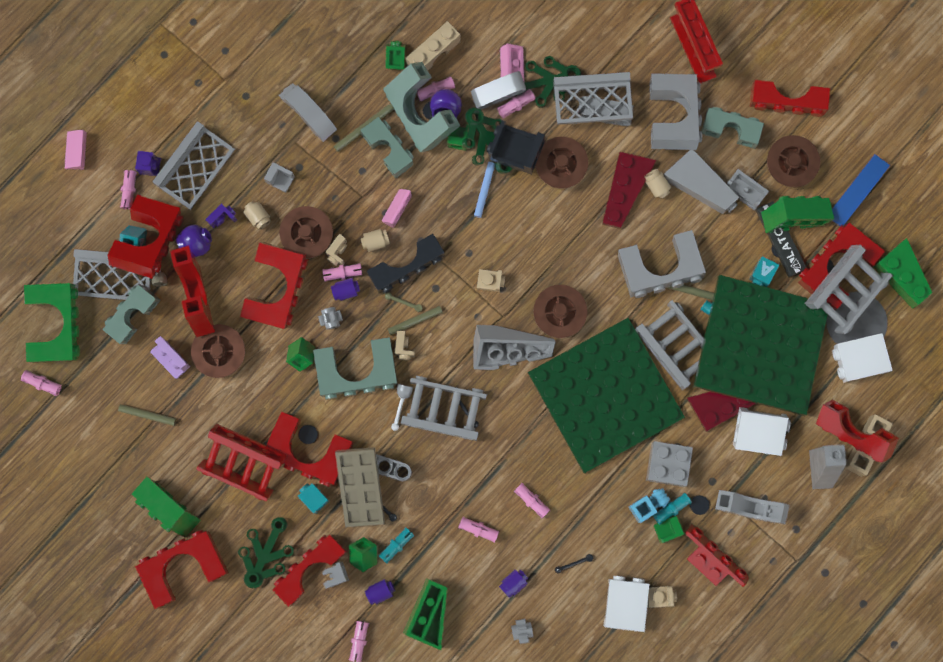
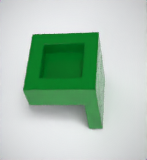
M466 124V128L458 127L448 136V148L466 151L462 141L467 137L468 124Z
M300 337L288 346L286 362L301 372L313 364V350H315V346L303 337Z
M677 516L665 520L660 525L657 523L653 526L660 543L684 535Z
M363 537L349 545L350 564L361 572H365L377 565L376 544Z

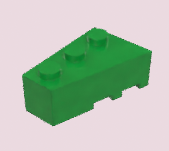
M783 196L778 199L779 201L761 212L766 234L772 233L773 230L782 228L783 231H789V227L800 226V229L822 227L834 220L830 199L821 198V196H814L812 198H806L805 196H798L796 198Z
M907 238L873 266L879 274L891 273L893 275L889 279L890 286L912 309L932 294Z
M147 476L131 494L136 498L135 503L142 509L146 507L149 510L147 514L155 521L160 520L162 522L160 526L168 533L173 531L186 538L201 521L197 516L188 512L187 508L177 502L162 486Z
M426 578L403 631L406 636L441 651L447 597L446 586Z

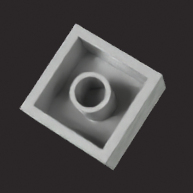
M656 441L652 442L646 481L686 487L693 448Z

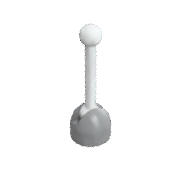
M398 384L397 394L401 399L395 422L391 426L394 431L399 429L398 422L404 399L409 398L412 394V387Z

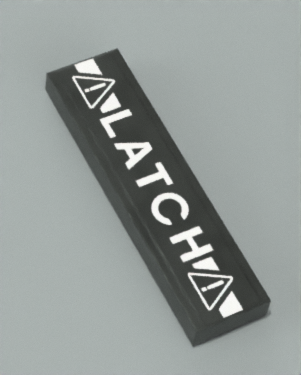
M774 201L755 210L763 227L764 223L761 212L773 205ZM782 228L773 230L772 233H767L788 278L802 272L806 266L789 231H783Z

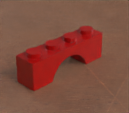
M754 80L751 87L750 107H755L756 110L761 111L773 109L774 112L779 113L792 111L793 114L797 115L811 113L812 116L820 117L828 111L830 88L811 86L804 96L787 98L778 92L774 82Z
M833 399L823 404L816 424L822 427L824 431L832 433L839 440L849 443L856 450L866 453L873 460L881 463L892 457L899 437L883 428L873 434L859 431L850 420L849 409Z
M323 535L316 542L318 546L314 550L310 548L302 556L304 559L299 564L295 562L288 569L290 573L285 578L281 576L274 583L276 587L272 590L288 607L292 606L305 593L302 586V578L308 567L318 562L334 565L347 552L332 535Z

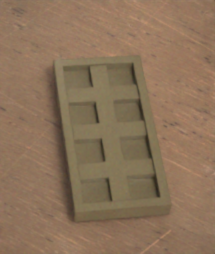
M375 447L337 450L335 454L345 527L384 524L385 518Z

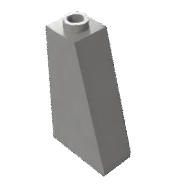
M694 150L688 151L664 173L668 183L721 214H724L726 211L730 213L738 205L736 201L739 197Z
M844 445L822 446L810 450L812 489L833 488L846 466Z

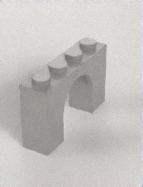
M651 74L650 100L676 101L686 109L688 114L684 120L677 123H653L651 129V149L697 150L698 143L702 142V131H699L702 116L698 115V110L701 109V98H698L700 82H697V75Z
M692 230L673 236L672 242L678 258V267L674 272L665 276L654 275L644 267L637 245L618 250L619 262L630 297L641 298L649 292L660 293L665 288L671 286L679 288L684 285L683 283L702 281L706 272Z

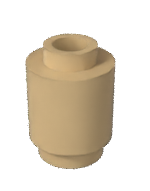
M658 169L649 172L645 176L646 184L655 197L663 198L670 193L669 189L671 186L663 173L659 172Z
M251 201L245 206L244 214L258 230L270 224V216L260 202Z
M386 229L364 233V238H360L363 249H368V252L386 247L385 245L390 244Z

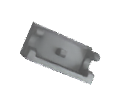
M737 169L727 183L739 197V200L753 210L758 207L769 192L739 169Z
M343 562L336 563V566L328 568L322 573L323 575L330 574L329 577L333 578L324 583L325 589L349 581Z

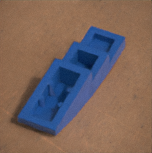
M876 154L873 155L832 208L833 221L839 226L847 222L890 165Z

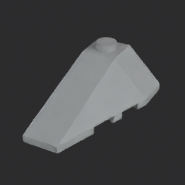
M477 325L474 335L473 367L479 370L499 369L501 365L510 364L512 366L517 365L516 362L527 360L530 362L552 357L555 339L495 325Z

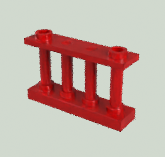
M695 0L675 2L674 6L678 14L671 16L670 20L692 70L697 75V81L702 84L716 78L714 69L721 67L723 62Z
M216 423L209 431L207 437L214 441L208 460L203 459L196 470L267 502L274 492L273 489L268 488L274 468L279 470L285 462L287 455ZM221 444L232 449L225 468L215 464ZM239 452L249 457L243 476L233 472ZM257 460L267 465L260 484L250 480Z

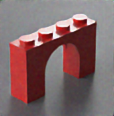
M137 195L130 208L131 220L152 226L160 234L153 243L146 246H134L115 240L107 255L110 266L153 279L155 273H158L161 269V260L167 256L169 243L174 241L176 229L181 226L183 216H181V209L179 207Z
M850 222L845 226L841 225L835 231L837 236L833 241L829 239L822 247L825 249L821 255L817 253L811 260L813 265L809 269L805 268L800 273L799 277L801 279L798 284L810 294H813L828 275L827 263L831 255L846 253L852 245H861L866 250L862 254V259L871 267L885 251ZM839 286V288H840L847 296H849V294H848L846 291H844V290ZM833 293L827 298V303L834 310H837L843 303Z
M259 242L254 261L278 268L284 274L287 281L286 293L281 300L275 303L251 297L245 298L240 317L281 329L288 328V325L291 326L294 317L291 314L292 309L296 307L299 298L296 296L298 288L301 289L303 283L302 271L306 270L308 264L307 254Z
M189 245L171 250L173 267L182 282L187 298L181 301L185 319L196 337L214 333V324L201 269Z
M281 411L266 446L287 455L283 468L292 472L298 469L302 471V476L311 480L313 476L319 478V483L330 487L331 484L336 485L339 476L335 452L337 450L351 449L354 443L334 434L330 446L321 460L312 464L302 463L296 459L292 452V440L301 420Z
M201 529L192 534L193 538L187 541L183 538L174 543L175 547L169 550L165 547L156 552L157 556L153 558L147 556L139 560L140 564L136 565L135 568L154 609H159L176 600L167 581L166 570L170 561L178 555L188 554L194 557L199 562L208 582H213L229 574L209 531L203 532Z

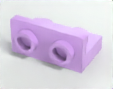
M160 336L155 340L158 345L151 350L152 355L175 379H178L191 366L163 337Z

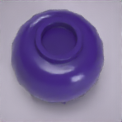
M449 89L437 91L432 96L430 102L432 117L440 111L451 109L457 119L462 108L459 95Z
M190 225L181 234H178L176 241L179 248L189 245L194 256L200 257L210 249L212 237L206 228H202L199 225Z

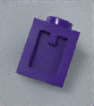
M222 203L205 219L212 228L220 226L225 221L224 217L226 215L234 223L237 221L234 216L236 212L229 205L225 207Z

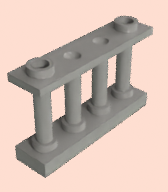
M852 245L805 303L810 309L822 308L839 324L835 329L837 334H846L853 329V324L877 294L889 284V279L893 276L891 273H880L879 275L864 261L862 254L866 250L861 245ZM854 264H857L874 280L868 289L850 273V269ZM842 279H846L863 295L857 303H854L839 288L838 284ZM830 294H835L851 310L845 318L827 303V298Z
M671 300L667 304L670 308L669 311L651 325L644 326L641 324L635 330L681 390H684L691 384L689 377L697 372L699 361L686 371H680L676 366L678 365L677 362L696 347L700 346L702 348L704 339L682 313L684 310L681 305ZM673 316H676L682 325L662 341H656L652 336L654 335L653 332ZM685 331H688L694 340L674 356H668L664 351L666 350L665 347Z
M416 376L415 379L411 378L410 383L415 384L416 387L410 413H407V416H402L401 425L477 441L478 432H475L474 423L480 399L486 400L487 394H483V390L472 388V391L432 383L428 382L427 378ZM423 386L435 389L429 417L426 418V421L418 419L419 416L417 415ZM442 391L453 393L449 416L445 425L438 424V420H436ZM461 395L472 397L467 424L463 429L457 428L455 424Z

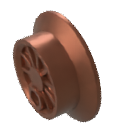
M789 135L778 139L771 146L767 155V167L771 176L780 184L787 187H801L810 183L816 177L820 168V155L815 145L808 139L797 135Z
M562 136L554 137L545 142L535 167L539 177L547 185L558 189L570 188L584 178L588 169V156L583 146L576 140Z
M302 206L293 209L284 217L280 225L279 235L284 248L307 254L306 259L321 255L329 247L333 237V228L330 219L323 211L311 206Z
M567 285L550 286L543 290L535 301L533 309L534 319L537 326L545 334L555 338L570 337L583 327L587 318V305L583 296L576 289Z
M215 324L214 333L194 338L191 346V357L194 365L201 373L213 378H222L233 374L241 366L245 357V344L235 329L227 325Z

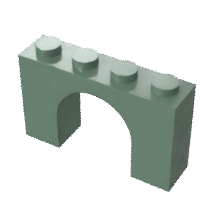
M423 62L411 63L383 88L387 99L391 102L396 114L400 117L406 131L410 134L420 152L432 150L460 126L451 109L438 112L428 122L423 121L418 116L414 105L415 95L432 78Z
M390 337L371 340L374 359L373 369L368 377L357 382L347 381L339 375L333 347L313 350L320 396L330 400L337 398L339 394H344L347 397L356 395L358 391L372 393L375 392L376 388H383V390L394 389V385H398Z

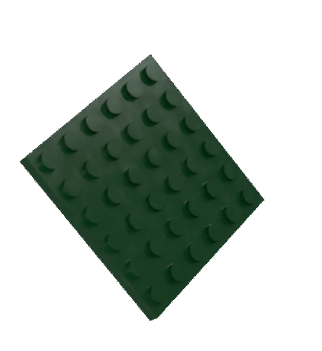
M719 275L693 387L803 416L807 415L828 314L822 308L810 309L805 304L809 298Z
M629 318L618 322L528 372L583 474L685 418Z

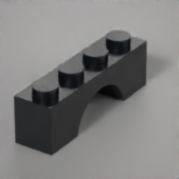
M431 234L417 242L416 256L407 266L396 268L381 262L367 270V274L378 293L383 292L385 294L391 291L395 284L407 282L410 279L409 276L415 273L417 275L423 273L430 264L437 265L442 262L445 253L434 234Z

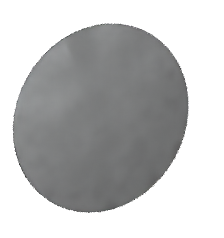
M860 292L848 293V297L854 303H857L863 296ZM875 298L853 324L854 327L849 333L837 334L835 329L839 324L831 316L827 315V329L836 344L881 333L884 337L887 331L885 310ZM842 303L836 311L845 318L851 310Z

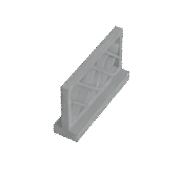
M630 72L554 77L557 125L633 120ZM626 87V95L622 99L614 93L617 88ZM599 89H605L609 92L604 100L595 94ZM580 90H586L590 94L585 101L576 95ZM567 91L571 95L566 103L559 98V92ZM611 95L619 101L614 108L606 103V100ZM592 96L600 102L595 110L586 104ZM573 98L581 103V106L576 111L568 106V103ZM623 104L628 108V115H620L615 110ZM602 105L611 111L607 116H601L597 113ZM583 106L592 112L587 118H583L578 114ZM564 108L573 113L569 119H561L560 112Z
M197 121L153 180V184L191 210L235 149ZM204 133L212 138L213 145L201 146L200 139ZM224 146L229 151L225 156L217 157L215 147ZM213 148L215 158L203 159L202 149ZM200 149L201 160L190 161V152ZM215 161L216 169L212 172H206L204 162ZM202 163L204 173L192 174L191 164ZM189 164L190 175L179 176L178 168L181 165ZM204 176L205 184L202 187H194L193 177ZM191 178L192 188L181 189L180 179ZM170 180H178L179 190L170 191L165 186ZM193 191L194 199L190 204L183 200L182 192Z
M74 249L75 267L73 284L78 289V283L84 279L90 286L85 292L78 291L79 296L126 300L129 297L127 295L131 288L124 280L131 274L138 281L134 286L141 284L150 290L151 278L144 277L140 280L132 272L127 273L121 278L116 272L117 268L109 265L107 256L109 252ZM80 261L87 262L92 267L86 274H83L80 270ZM102 263L107 264L111 269L104 276L97 270V267ZM95 271L101 279L92 285L87 276ZM112 272L119 279L113 286L105 279ZM102 281L109 288L104 294H100L95 288ZM122 282L128 291L123 295H118L114 288Z

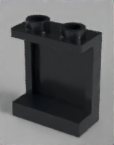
M502 120L501 124L495 128L493 142L490 141L487 147L489 160L532 175L546 142L545 134L538 132L537 135L508 126L506 121Z

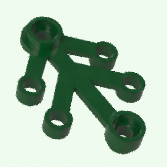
M547 56L544 58V66L548 69L553 67L561 72L554 75L538 66L535 61L530 60L526 63V71L528 73H536L543 78L525 82L524 84L526 90L545 86L540 96L535 99V105L538 108H543L546 106V99L554 88V77H566L571 72L575 76H581V70L575 65L566 67L555 61L552 56ZM551 60L553 63L548 65L546 61ZM532 64L535 68L529 69L528 65ZM566 91L559 92V95L562 96V101H564ZM539 99L544 100V103L538 104L537 101Z
M473 107L465 114L469 127L467 137L462 141V145L465 149H471L475 146L474 136L477 129L480 136L476 154L472 157V163L478 166L485 161V147H488L490 141L493 142L495 138L494 132L486 130L483 124L489 125L495 130L496 122L501 124L502 120L486 117L480 109ZM472 114L476 116V120L472 119ZM467 140L471 142V146L467 145ZM477 156L480 158V163L476 160ZM496 162L495 167L500 174H505L512 170L511 167L505 165L504 170H502L500 163Z
M282 517L273 519L271 523L272 532L264 549H262L258 538V530L249 529L247 531V538L251 540L258 559L255 568L250 558V549L248 547H241L238 550V555L243 559L247 570L244 575V582L249 588H258L262 585L265 578L276 574H284L286 567L283 563H277L274 565V568L262 570L266 563L285 556L290 557L294 554V548L291 545H285L281 550L271 553L279 534L284 532L288 526L287 521ZM277 521L282 522V527L280 529L276 528L275 526ZM251 531L256 532L255 538L250 537L249 534ZM287 547H290L292 550L289 555L285 554ZM242 549H247L248 554L246 556L241 554ZM278 565H281L283 567V571L281 573L276 571V567ZM252 575L257 577V581L254 583L250 580Z

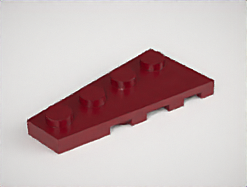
M619 152L602 225L621 229L646 181L645 176L651 172L656 160Z
M711 391L686 398L705 432L738 414L739 407L749 408L756 404Z

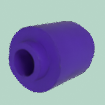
M353 278L336 282L335 285L331 286L335 301L358 296L357 292L360 291L358 281H353Z
M514 569L501 581L502 584L499 587L510 598L512 595L518 594L528 584L526 582L528 577L521 569L518 572Z
M383 579L369 586L365 590V594L371 605H377L393 597L395 587L391 580Z

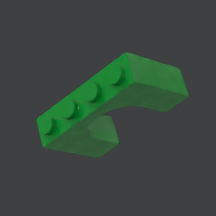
M75 284L24 285V304L53 305L59 309L64 321L63 329L55 339L48 342L26 343V362L77 361V356L80 355V347L77 345L79 327L76 326V318L79 316V310L75 299L78 298V289L75 287Z

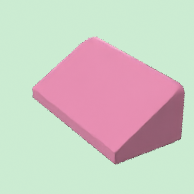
M512 44L502 46L500 48L501 77L519 71L524 81L523 46Z
M84 130L67 132L65 169L84 170L87 136Z
M400 189L382 219L383 223L392 228L396 226L412 197L411 191Z

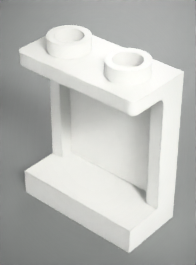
M882 333L836 344L832 350L833 358L835 361H838L839 365L837 373L839 378L843 380V383L893 371Z
M739 407L733 446L738 450L782 456V451L786 450L787 447L785 435L790 430V420H788L786 414H781L780 416L748 411L747 408Z
M614 576L613 580H608L607 607L603 626L644 632L649 584H645L644 579L633 578V582L625 581V577Z

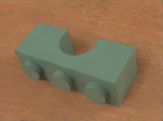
M712 107L706 112L701 131L703 135L719 139L724 128L732 127L738 132L737 144L755 149L759 143L764 123L759 122L760 120L757 118L741 117L739 113L723 112L721 108Z
M377 117L360 130L361 135L372 149L382 144L388 145L391 148V153L383 161L384 165L396 179L413 166L412 159L414 157L408 149L404 150L402 148L400 138L396 134L392 135L389 131L391 129L389 124Z
M144 285L132 287L128 293L129 297L117 306L116 310L118 311L114 316H110L105 321L106 326L103 328V331L119 344H127L137 331L130 322L131 313L138 309L143 314L149 315L161 300Z

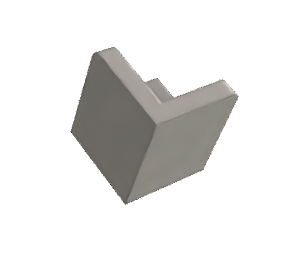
M272 163L264 180L267 184L286 193L295 176L293 172Z

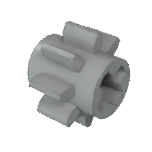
M335 307L322 310V315L318 316L320 325L325 326L326 330L339 327V321H343L340 310L336 311Z
M525 619L516 620V625L511 626L513 639L519 640L520 644L528 643V638L533 637L531 622L526 623Z

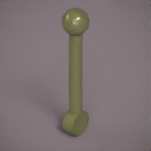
M389 292L385 294L387 300L392 299L412 307L416 312L422 311L420 304L414 305L392 296Z

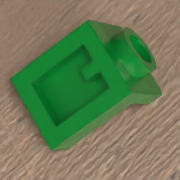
M391 41L390 44L386 45L385 69L404 70L406 45L402 44L401 41Z

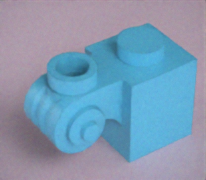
M663 488L655 489L649 498L646 495L628 506L638 523L657 513V507L664 508L667 506L670 498L667 497V493H665Z

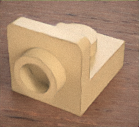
M340 234L326 251L328 260L335 266L337 264L344 265V261L337 255L338 253L341 255L347 247L346 238Z
M479 269L477 289L500 292V287H504L505 282L502 270L497 272Z
M397 331L395 356H399L401 360H410V357H415V352L404 350V348H408L409 337L405 336V331Z
M672 586L649 588L648 608L672 607L674 602H677L676 590H673Z

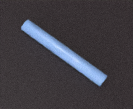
M488 162L474 213V216L481 218L495 167L493 162Z

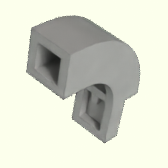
M292 83L279 95L323 142L337 130L320 107L298 85L295 86Z
M719 490L715 509L760 521L786 524L789 505Z

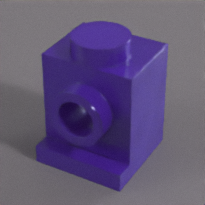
M138 151L135 170L140 175L157 176L160 170L161 158L156 157L153 152Z

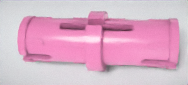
M449 77L439 82L434 81L431 85L417 91L419 100L422 101L432 97L439 90L454 89L453 79Z
M528 89L521 95L512 97L508 103L498 107L497 110L504 119L511 113L522 110L523 106L535 100V96Z
M124 171L120 205L122 209L128 208L130 210L133 204V196L136 193L134 188L136 171Z
M361 264L339 265L338 268L323 269V275L331 274L324 276V281L340 278L345 280L346 277L361 276L362 270L354 271V269H360Z
M25 370L21 376L22 382L33 385L39 391L44 390L54 396H57L61 391L62 385L48 380L43 375L39 376Z
M523 483L514 491L523 499L526 506H530L541 518L550 511L538 498L539 496L537 494L534 495Z
M464 516L458 527L473 533L475 537L480 536L494 543L499 533L498 530L483 525L482 522L477 523Z
M356 621L354 638L351 639L353 645L349 658L350 661L354 662L357 653L356 662H362L363 648L367 643L365 641L369 625L367 622L363 623V628L360 630L362 621Z

